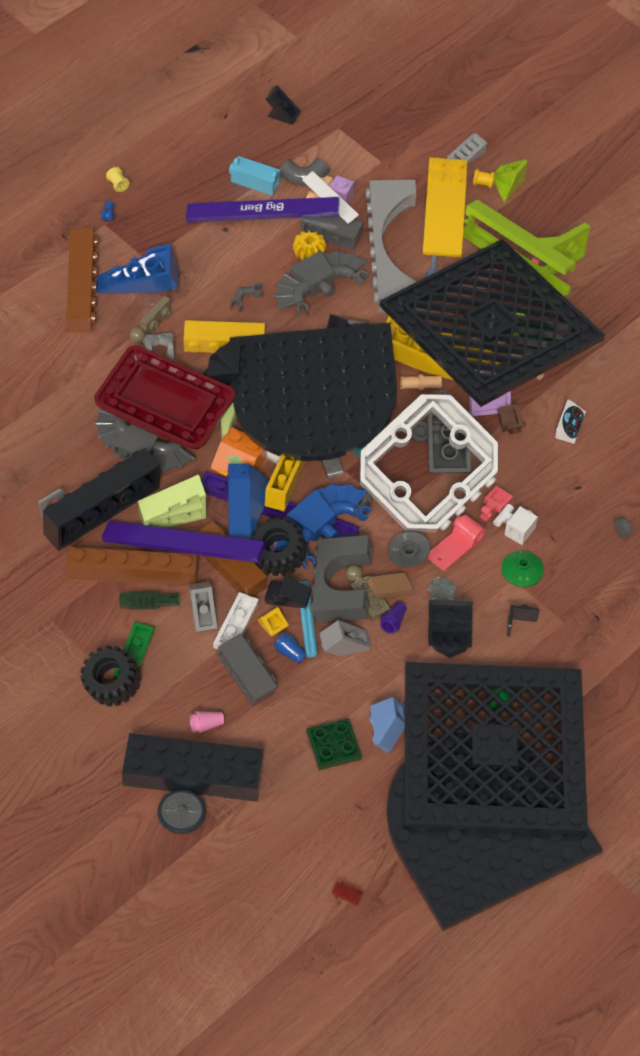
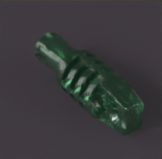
M142 590L119 594V607L123 609L158 610L160 606H179V592L160 593L157 590Z

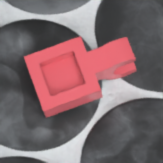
M496 485L484 498L483 503L486 505L481 509L483 513L479 518L487 522L494 511L500 513L507 504H510L513 496Z

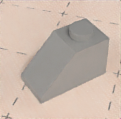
M209 581L187 585L196 632L218 629L212 587Z
M339 620L319 633L324 651L336 656H344L372 649L366 630Z

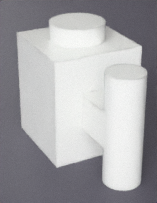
M507 504L493 523L497 527H500L503 522L506 523L504 535L523 545L535 530L538 516L521 506L512 514L511 512L514 508L512 505Z

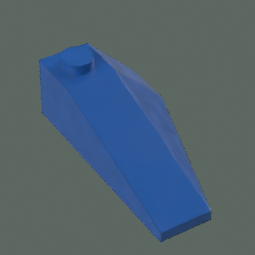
M171 244L151 248L146 251V255L138 259L133 257L130 259V263L122 267L116 266L98 275L96 292L98 294L158 293L178 288L179 273Z
M228 463L226 485L229 537L251 539L265 506V491L268 479L250 464Z

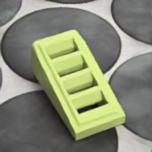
M233 402L221 419V440L235 422L236 415Z

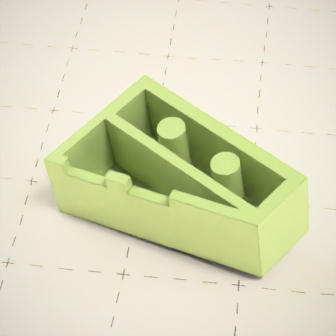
M199 475L139 500L138 510L142 525L168 528L205 519L206 494Z

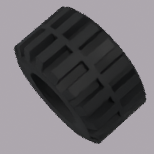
M275 517V520L269 518L267 523L261 522L259 524V529L255 528L253 531L255 536H251L250 540L264 541L266 545L261 559L257 563L259 568H263L267 574L272 572L273 576H278V573L286 576V572L290 571L292 574L295 572L294 568L302 566L301 561L306 559L307 544L299 526L297 527L294 521L290 522L285 517L283 520L280 517ZM277 541L289 542L287 548L281 552L272 553L268 551L270 546Z
M109 645L105 646L104 650L101 647L97 648L95 654L93 652L89 654V660H84L85 667H81L80 671L83 674L80 676L81 681L84 683L83 686L99 704L103 705L105 703L106 706L112 707L114 703L116 706H120L121 701L126 703L129 701V696H135L134 690L140 687V684L137 682L141 681L140 669L127 651L121 650L117 646L112 648ZM112 668L121 669L119 677L114 682L101 684L102 677L108 670Z

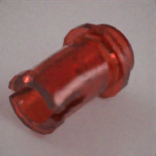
M337 881L332 894L335 895L336 899L339 897L357 906L363 892L345 885L344 881L342 883Z

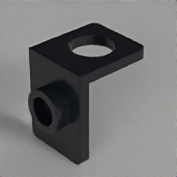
M511 605L508 616L507 636L510 637L513 619L537 622L539 608L526 605Z

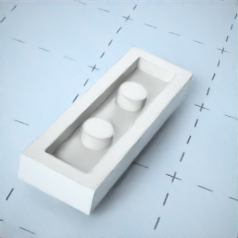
M240 592L238 593L213 643V648L218 649V646L240 633L242 636L244 635L259 604V599Z

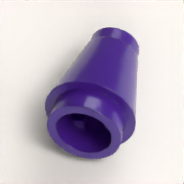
M398 602L381 617L380 626L385 632L393 634L399 631L407 610L406 606Z

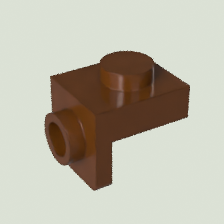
M518 404L497 409L502 433L509 431L510 435L521 432V429L526 426V423L522 422Z

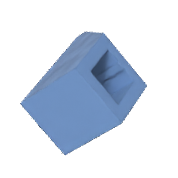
M394 697L370 706V722L374 731L372 736L373 742L376 747H379L386 753L392 750L404 730V705Z

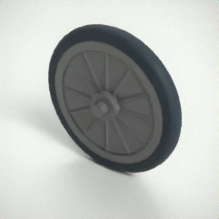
M175 790L163 797L158 806L160 823L167 830L177 834L190 833L196 830L203 823L206 816V807L203 800L196 793L189 790Z

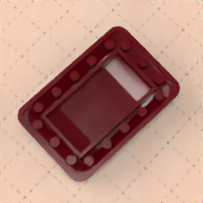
M135 345L126 349L96 392L94 400L99 408L136 427L178 445L198 450L206 444L227 412L235 397V391L224 383Z

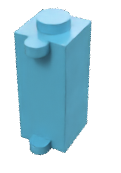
M240 156L235 158L234 162L230 165L229 173L233 183L272 196L280 184L279 169Z

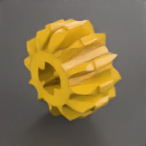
M310 230L307 233L301 231L300 235L295 237L293 249L296 257L304 260L319 251L324 253L326 243L323 235H318L317 231L311 233Z

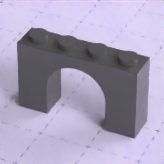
M369 535L319 539L318 548H315L317 564L313 567L315 583L312 584L313 602H310V612L314 614L317 623L368 619L369 599L364 589L337 591L330 588L329 583L333 575L345 567L351 565H372L373 545Z

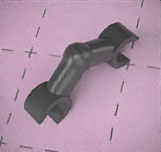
M255 283L252 287L237 288L235 298L230 301V310H232L233 305H239V312L242 311L244 295H253L257 298L262 297L263 291H257V289H262V284Z

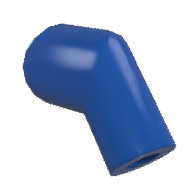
M111 201L105 202L101 212V219L106 222L114 219L113 208L115 205Z

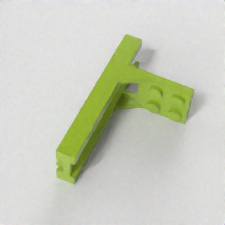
M478 199L467 205L465 215L469 217L464 220V223L467 224L463 227V237L480 249L499 241V239L474 224L475 218L479 219L545 262L547 265L539 266L517 252L564 297L570 294L571 286L554 276V274L560 272L565 275L567 270L573 272L576 262L584 258L590 225L583 223L559 237L537 238Z

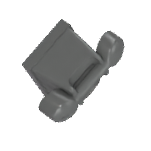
M432 411L427 415V424L420 421L411 430V438L415 442L421 443L428 439L429 474L471 473L470 450L467 447L456 449L449 443L451 430ZM462 433L454 435L458 441L465 440V436Z

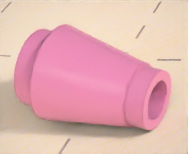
M195 711V714H190V726L193 732L201 733L224 725L222 712Z

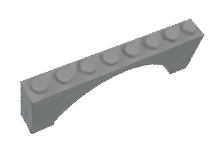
M369 180V188L365 189L366 200H369V203H367V214H370V217H368V229L372 230V232H369V243H373V247H370V258H374V261H371V273H375V277H372V287L376 288L373 298L374 304L378 306V312L384 311L379 306L380 300L417 282L393 264L386 254L382 242L384 232L394 218L409 207H415V180ZM416 308L418 311H425V309Z

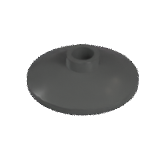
M418 532L400 533L390 541L388 546V555L391 561L398 566L406 568L422 564L430 554L428 539Z

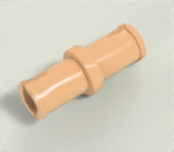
M418 374L416 377H400V389L418 388V390H424V388H441L442 386L441 376H423V374Z

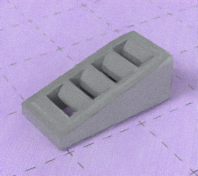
M474 133L447 156L446 159H457L459 157L461 160H467L468 165L486 153L487 143Z

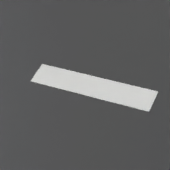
M313 171L302 179L320 198L339 197V216L348 224L359 215Z

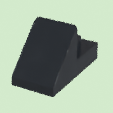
M278 85L272 87L265 99L272 106L268 117L290 125L294 124L301 111Z
M284 576L282 583L270 581L264 601L270 605L306 609L312 589L288 576Z

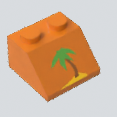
M231 427L220 442L210 470L227 478L228 463L250 464L258 471L267 459V451L256 445L245 433Z

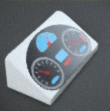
M571 400L566 402L555 438L575 444L586 411Z

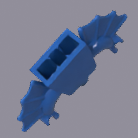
M332 483L327 488L314 490L287 514V518L290 522L294 521L297 527L299 526L305 542L308 544L310 540L317 541L322 535L326 538H336L339 532L333 526L337 516L341 514H356L360 521H366L368 516L362 512L369 514L371 508L369 506H362L360 509L356 508L357 504L367 493L366 490L356 489L351 484L339 486ZM277 541V547L274 551L278 553L285 550L289 542ZM307 548V553L305 554V561L310 560L314 567L315 559L314 557L309 556V550ZM302 561V567L307 569L305 561Z

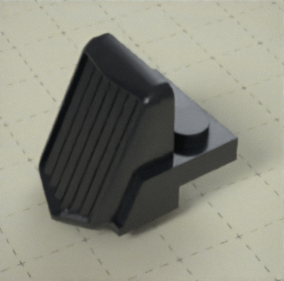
M429 600L428 646H432L435 651L449 658L465 652L468 647L472 648L473 601Z

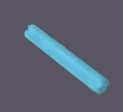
M300 581V583L310 587L308 581ZM310 595L307 608H300L306 657L314 658L317 656V644L313 614L310 612Z

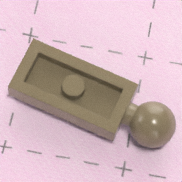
M163 296L140 320V327L131 329L129 336L133 342H142L145 334L155 331L162 320L169 317L171 314V300L168 297Z
M351 565L346 569L347 579L354 582L350 584V589L365 590L369 599L368 617L372 622L386 614L390 607L384 598L376 599L367 582L370 576L362 578V569L358 565Z

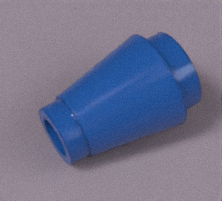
M283 633L274 644L277 652L297 664L301 663L307 655L294 638L286 633Z

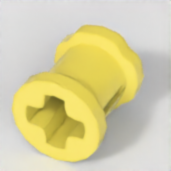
M113 167L106 174V178L113 183L116 192H123L130 185V181L122 175L123 172L120 167Z

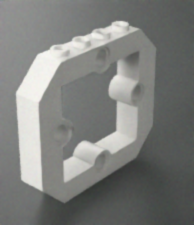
M421 394L362 449L360 454V485L406 532L436 533L439 529L444 531L452 523L450 519L455 514L459 516L466 510L464 505L470 500L474 502L482 494L480 490L484 486L489 488L497 480L495 476L498 472V442L451 395ZM432 411L451 430L449 435L451 446L456 449L467 447L482 464L462 483L454 484L449 491V495L425 516L409 500L411 495L409 484L404 481H397L393 484L375 464L394 446L399 448L407 446L411 439V430ZM403 431L406 434V438L398 439L395 433ZM462 433L465 436V440L458 441L454 435ZM402 489L406 495L399 498L395 495L394 491ZM457 490L462 491L465 494V498L457 499L454 496V492Z

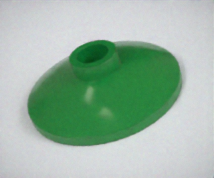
M518 550L509 553L503 559L501 571L503 577L510 584L517 587H530L541 580L544 567L540 558L529 551Z

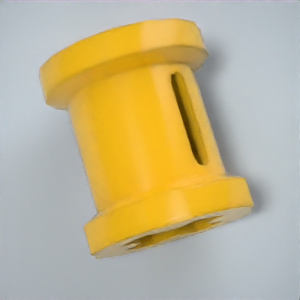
M476 168L473 185H484L492 189L495 172H482Z

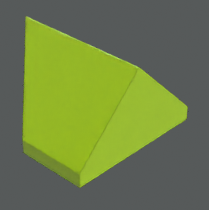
M526 159L500 165L495 171L493 182L504 203L524 182L527 169Z

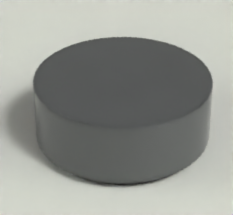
M621 517L614 521L615 531L621 539L632 535V528L627 519Z

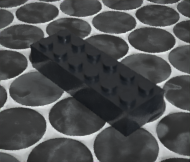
M144 448L139 452H134L126 460L116 463L108 471L101 472L90 482L83 483L72 493L65 494L62 499L54 504H49L43 510V535L58 551L65 548L159 489L160 463Z
M129 733L122 769L123 786L171 792L175 790H189L197 795L258 802L264 749Z

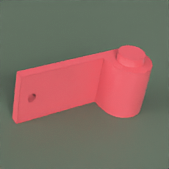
M467 514L460 515L455 519L453 532L435 546L427 558L444 572L475 547L486 533V529Z

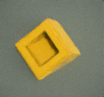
M278 607L257 618L258 623L271 637L289 626Z

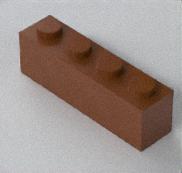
M214 521L197 531V533L227 536L224 528L218 526ZM204 556L238 593L255 597L267 588V573L263 568H258L254 562Z

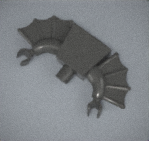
M336 250L333 253H322L319 251L290 267V275L284 273L283 279L276 283L277 292L273 297L278 301L277 309L281 310L296 304V314L300 316V309H304L306 315H308L309 307L304 300L307 294L314 297L322 292L326 297H330L335 292L333 287L334 278L338 277L354 278L357 285H362L368 278V273L364 270L358 273L355 272L366 264L367 260L357 257L354 253L347 254Z
M98 409L99 417L94 422V425L98 428L97 438L105 443L107 449L112 447L113 455L126 460L134 452H139L146 448L160 463V470L163 472L172 468L182 469L187 462L196 460L181 445L173 442L159 441V436L132 424L129 425L126 421L107 411Z

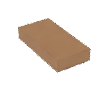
M405 572L370 577L367 581L376 599L411 594L414 590Z

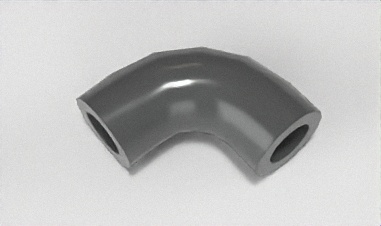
M318 157L308 167H299L291 159H288L279 168L280 176L293 185L308 186L302 179L312 171L320 178L325 177L331 171L328 165Z

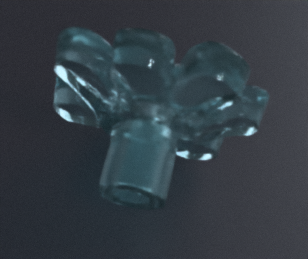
M437 576L433 579L434 583L428 585V590L433 591L430 594L433 600L439 597L438 600L454 599L452 591L456 590V585L453 583L449 584L450 579L448 577L441 580Z

